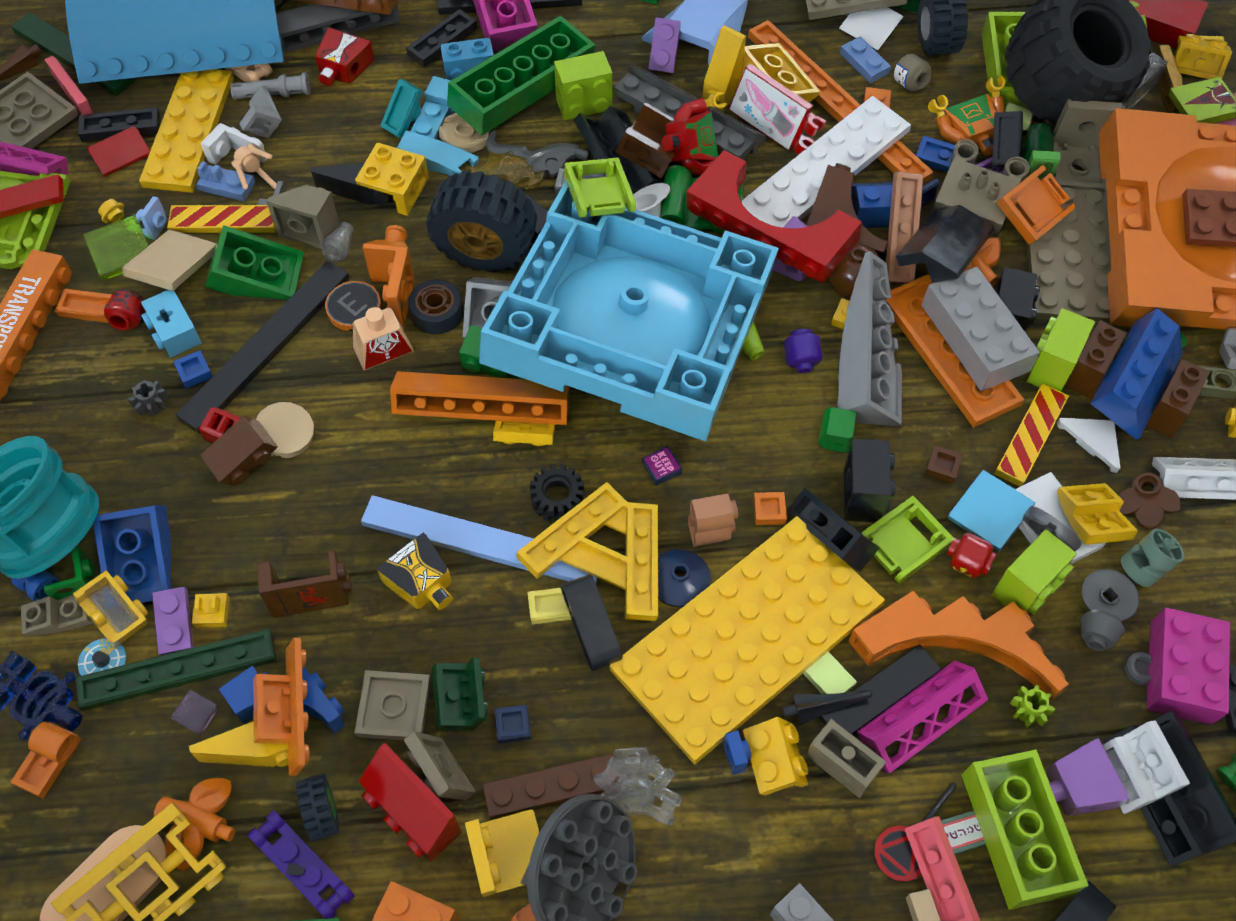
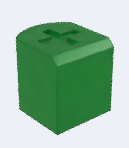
M835 407L825 409L822 414L818 437L819 446L822 449L843 453L848 452L853 438L857 412Z

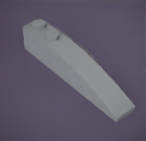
M870 251L864 255L847 310L839 361L837 406L840 409L856 411L855 423L899 426L902 423L901 364L895 363L894 351L898 350V342L896 338H892L890 324L895 323L894 313L887 304V299L891 298L887 263Z

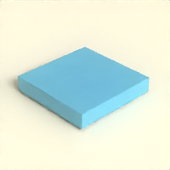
M983 470L950 512L948 520L967 532L991 542L993 549L1001 552L1024 521L1025 511L1030 506H1035L1036 502Z

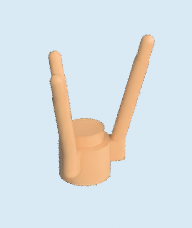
M252 144L238 148L234 153V161L231 164L237 171L243 189H248L243 173L244 170L245 172L256 171L275 190L277 183L260 168L259 158L261 156L272 159L273 156L255 148Z

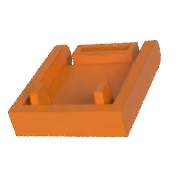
M1044 165L1035 170L996 202L1029 245L1038 240L1076 208L1075 204L1072 203L1066 206L1064 210L1062 209L1061 205L1068 201L1070 197L1051 173L1041 180L1037 177L1046 170Z

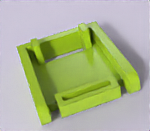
M619 158L565 163L564 176L580 218L586 217L587 211H589L591 217L624 213L625 207H627L628 212L636 211V201ZM606 174V177L582 179L583 175Z
M914 496L907 499L862 532L880 548L875 553L874 558L890 575L898 570L900 571L895 577L898 584L905 581L947 550L954 539ZM917 517L933 533L930 541L910 522L911 519Z

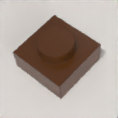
M934 445L925 475L954 484L963 454Z

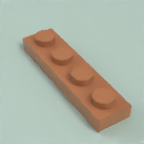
M898 171L893 174L886 256L889 283L907 284L915 280L916 264L899 267L896 256L919 229L923 175Z

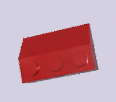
M386 743L381 745L359 780L364 790L361 797L373 810L379 806L385 812L384 822L395 834L402 831L409 838L406 845L419 859L425 855L432 862L462 833L456 817Z

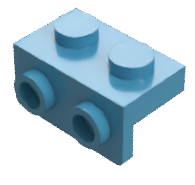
M490 38L441 44L445 78L447 80L455 79L493 56Z

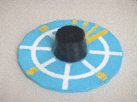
M106 638L91 642L79 655L77 664L79 673L82 676L125 665L127 657L125 648L120 645L115 649Z

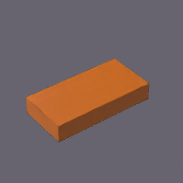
M64 289L55 312L58 317L108 323L104 316V307L111 294Z

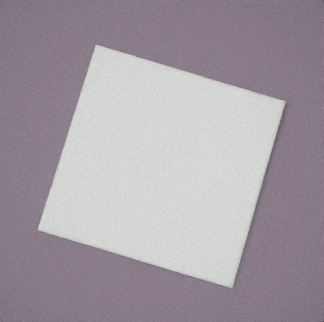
M888 7L850 13L839 29L855 38L861 36L871 47L879 50L903 16Z

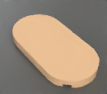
M133 825L124 827L108 837L50 894L42 907L40 921H66L63 914H59L50 903L143 826ZM158 833L133 853L135 858L138 859L149 849L159 862H162L167 857L165 841ZM145 861L118 885L137 907L162 879ZM114 870L72 905L78 909L89 899L100 913L116 900L105 886L117 876ZM125 910L114 921H123L129 915L128 912ZM84 912L75 921L93 920Z

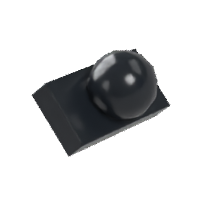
M1022 111L996 112L994 114L992 159L994 167H1003L1010 158L1021 157L1024 142L1022 135Z

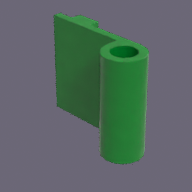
M680 165L667 168L664 183L670 186V192L661 201L659 218L696 230L714 229L715 233L725 232L723 228L716 227L712 222L692 214L687 209L686 191L698 178H692L691 172L686 167ZM744 182L738 191L741 202L743 200Z

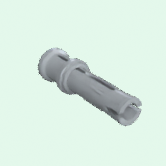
M302 72L299 76L289 77L283 74L278 79L231 83V94L234 100L252 98L261 85L267 88L270 96L281 95L284 98H289L290 95L294 94L311 95L310 80L307 72Z

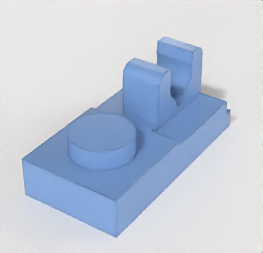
M202 161L197 169L200 179L195 187L200 191L245 202L256 182L252 175L244 173L248 184V189L245 190L240 182L237 171L222 169L219 165L207 166L206 162Z

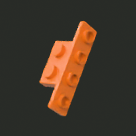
M293 638L286 648V675L256 674L253 678L254 743L288 744L289 776H297L304 766L308 764L310 754L308 744H304V732L308 728V713L303 712V700H305L307 695V682L302 680V669H304L306 663V651L301 649V638Z

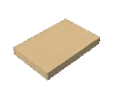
M169 229L122 267L123 276L174 291L213 256L216 243Z

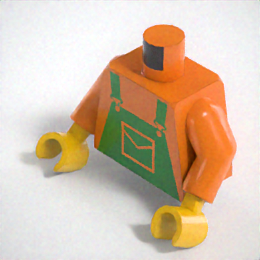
M1002 75L997 78L998 87L993 85L992 77L986 83V89L992 93V97L985 94L946 108L948 99L944 95L937 97L939 106L935 99L929 102L928 109L930 112L937 114L935 119L944 140L954 145L960 140H972L977 144L978 149L980 148L984 156L993 154L994 114L996 112H1005L1003 95H1000V90L1005 86V78Z

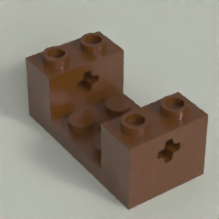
M1099 320L1064 386L1093 400L1127 333ZM1182 359L1172 373L1146 426L1172 439L1190 414L1210 372Z

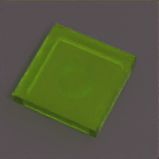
M136 215L83 234L102 281L122 274V267L149 246Z

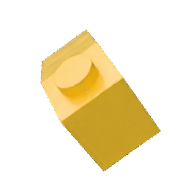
M725 25L720 30L703 86V98L705 100L713 92L725 93L716 97L718 105L727 103L724 108H719L722 111L731 103L740 82L746 35Z
M254 721L189 746L191 754L199 762L264 767H283L289 765L288 744L254 743Z

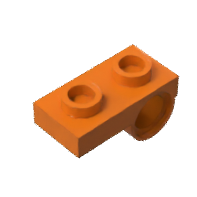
M50 722L40 723L33 730L28 741V748L31 751L10 783L44 799L82 739L78 735Z

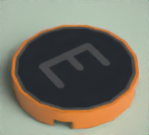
M360 281L340 284L329 293L325 302L328 319L335 327L343 331L353 329V322L365 317L368 309L373 307L381 309L379 293L373 286Z

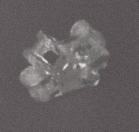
M647 748L614 750L615 758L611 757L607 762V769L602 774L597 773L593 778L594 782L605 791L600 796L615 800L627 816L650 815L660 823L673 825L675 820L673 811L675 806L680 805L682 798L665 787L671 782L675 772L669 767L666 769L659 764L660 759L654 754L649 756ZM651 774L655 780L652 781L647 775ZM619 776V780L614 784L613 781ZM655 796L663 801L660 808L653 806Z

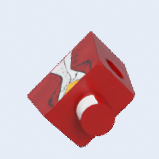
M328 28L315 55L320 73L318 78L326 86H331L335 80L347 84L352 83L374 61L371 41Z

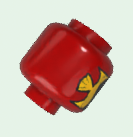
M965 533L960 540L953 539L947 555L952 557L950 561L952 569L976 579L981 574L987 575L997 553L992 552L993 545L991 542L974 534Z

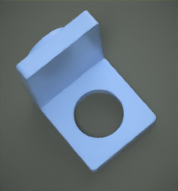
M153 196L146 207L137 212L126 227L128 231L153 240L157 238L168 223L167 215L159 198ZM141 220L143 222L145 229L138 227V223Z

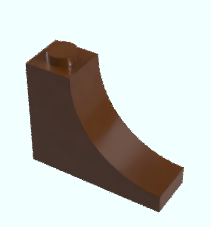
M836 163L835 167L827 166L806 226H812L825 221L837 210L858 219L852 205V188L855 176L853 172H850V167ZM863 225L861 226L860 238L857 243L867 245L876 251L877 254L884 256L887 249V241L874 236Z

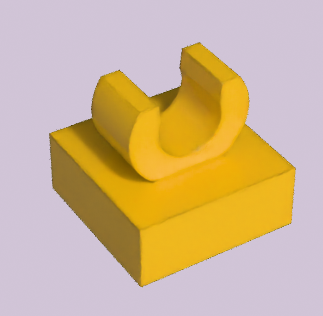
M195 594L192 625L195 628L227 627L230 602L228 594Z

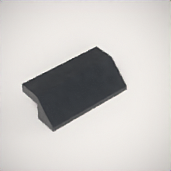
M609 106L597 120L582 113L576 116L574 122L595 160L619 158L633 195L646 186L664 183V177L660 178L616 153L625 131L633 125L627 113Z
M961 205L935 209L896 256L899 267L925 262L932 283L958 279L995 230L994 226Z
M1170 711L1152 721L1156 720L1190 784L1140 809L1170 866L1174 867L1236 842V817L1178 713ZM1132 725L1104 741L1107 743L1114 738L1122 737L1140 726Z

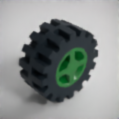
M325 773L297 781L298 805L310 841L338 834L340 832L339 818L333 793Z

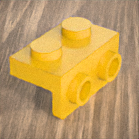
M775 717L743 730L745 740L750 748L751 763L759 794L766 796L794 785L799 787L808 785L806 778L808 766L805 759L799 753L797 746L799 735L792 723L780 717Z

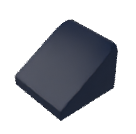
M937 178L922 186L921 206L935 198L940 181Z

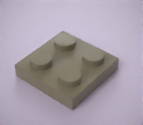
M365 670L354 732L356 737L404 741L414 731L423 733L431 684L430 675Z
M414 731L404 739L409 748L407 754L416 767L422 769L427 777L425 779L426 786L436 796L467 800L476 793L442 738Z

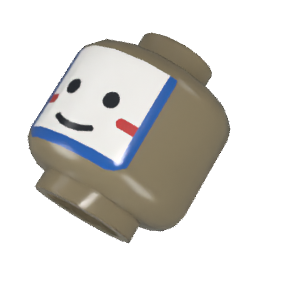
M907 54L897 62L894 69V79L908 91H919L925 88L931 80V66L918 55Z

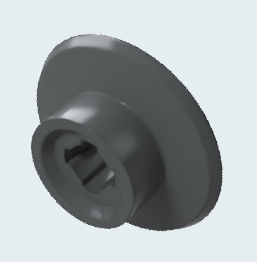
M1101 569L1089 574L1083 582L1082 597L1089 610L1109 612L1117 616L1121 621L1128 619L1136 612L1139 605L1138 591L1133 582L1122 573ZM1103 595H1108V597L1113 601L1108 602V600Z

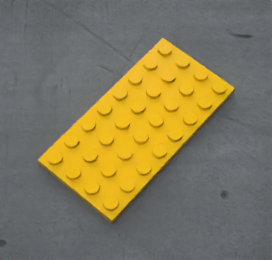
M796 516L623 654L622 660L612 663L609 666L610 671L695 765L724 741L726 733L736 731L809 667L846 638L854 628L861 625L884 605L885 599L844 560L807 530L806 524Z

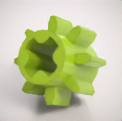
M1037 684L1029 691L1026 687L1022 686L1017 691L1018 696L1013 697L1010 701V704L1016 707L1014 719L1019 718L1025 722L1026 727H1029L1035 721L1040 726H1043L1048 721L1046 716L1051 715L1055 711V708L1049 705V698L1052 695L1039 690V685Z

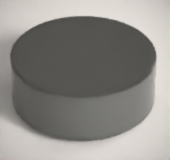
M1136 652L1126 660L1124 670L1132 682L1139 685H1148L1151 679V674L1148 675L1151 655L1145 652Z

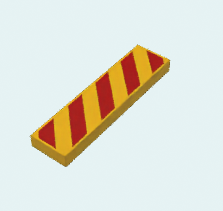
M171 205L167 225L168 230L180 233H220L223 225L246 233H276L268 205Z
M1043 383L1041 384L994 473L995 475L1019 487L1023 486L1069 395Z

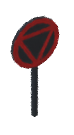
M950 783L922 821L936 815L956 789V783ZM897 825L887 828L878 836L874 845V858L878 868L885 876L894 881L908 882L917 879L921 875L920 868L905 832V828L908 826Z

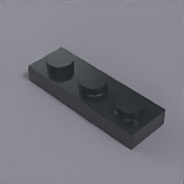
M459 9L406 47L407 55L425 67L442 55L441 44L461 41L477 29V22Z
M157 107L79 115L78 135L82 142L102 140L133 126L137 128L140 135L157 134L160 127V112Z

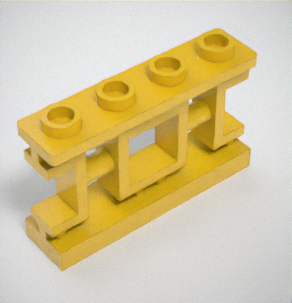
M172 802L50 904L59 914H63L66 921H75L84 912L93 921H114L125 910L134 921H142L149 914L153 917L151 921H164L174 912L180 916L196 902L192 896L204 887L209 891L225 877L221 871L226 868V864L217 856L214 850L200 861L194 857L177 836L191 823L182 814L178 806ZM173 820L177 826L165 836L176 850L162 862H159L149 849L136 859L133 853ZM186 860L196 873L207 864L212 867L173 902L170 900L169 897L180 886L169 873ZM147 861L168 888L140 911L118 884ZM114 870L117 876L105 885L116 898L112 904L101 913L89 899L78 909L72 905Z

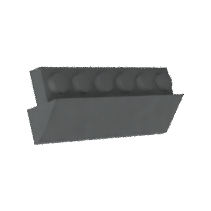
M629 65V72L614 86V95L634 105V113L639 115L646 102L674 118V115L683 104L699 99L651 72ZM712 107L707 108L712 113L718 156L725 150L743 160L748 153L753 155L767 140L765 134L721 110Z

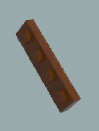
M614 753L485 783L483 788L489 818L494 820L527 810H536L565 803L578 795H598L621 789V781Z

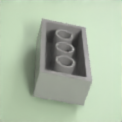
M978 267L964 271L958 279L939 281L928 285L922 307L980 391L1031 371L1040 352Z

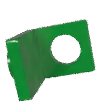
M78 544L72 550L75 578L44 586V592L56 600L72 596L74 592L89 583L91 577L95 575L91 559L88 558ZM63 588H72V589H74V590H72V591H70V592H67V593H58V592H57L58 590L63 589Z

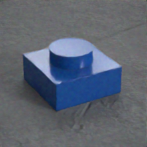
M200 350L173 361L186 389L213 377Z
M738 731L726 733L723 746L732 775L746 772L748 760H751L748 742L746 740L741 741Z

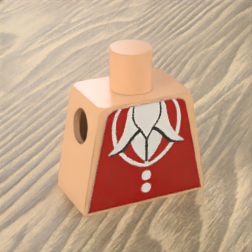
M377 307L367 310L365 317L353 322V348L363 370L414 351L392 308L383 310Z

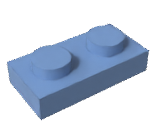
M861 36L841 46L840 54L869 83L890 74L891 65Z

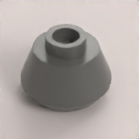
M1090 610L1080 618L1081 637L1086 642V645L1093 650L1104 651L1105 649L1112 648L1125 633L1121 620L1109 612Z

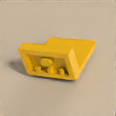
M376 143L355 178L356 184L393 195L397 212L408 216L429 178L426 157Z
M527 810L481 824L479 819L466 822V831L482 896L486 897L524 886L520 882L529 865L531 853L539 835L534 811Z

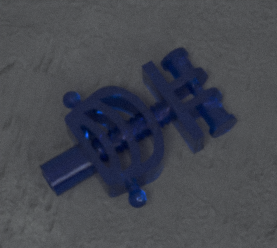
M11 650L7 659L2 664L0 663V711L12 699L9 713L14 720L24 726L23 730L19 732V738L21 740L28 739L30 731L34 730L42 722H55L68 731L75 730L80 725L83 715L67 705L75 694L66 685L76 679V674L68 672L62 680L50 671H41L31 676L37 667L27 658H22ZM6 675L9 676L4 683L1 682Z

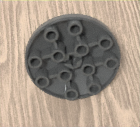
M596 794L578 795L558 807L542 827L534 844L529 865L520 882L528 889L529 903L536 921H611L621 914L624 898L630 884L634 882L637 876V867L635 865L636 850L632 821L622 807L612 799ZM619 882L627 884L623 898L613 895V891Z

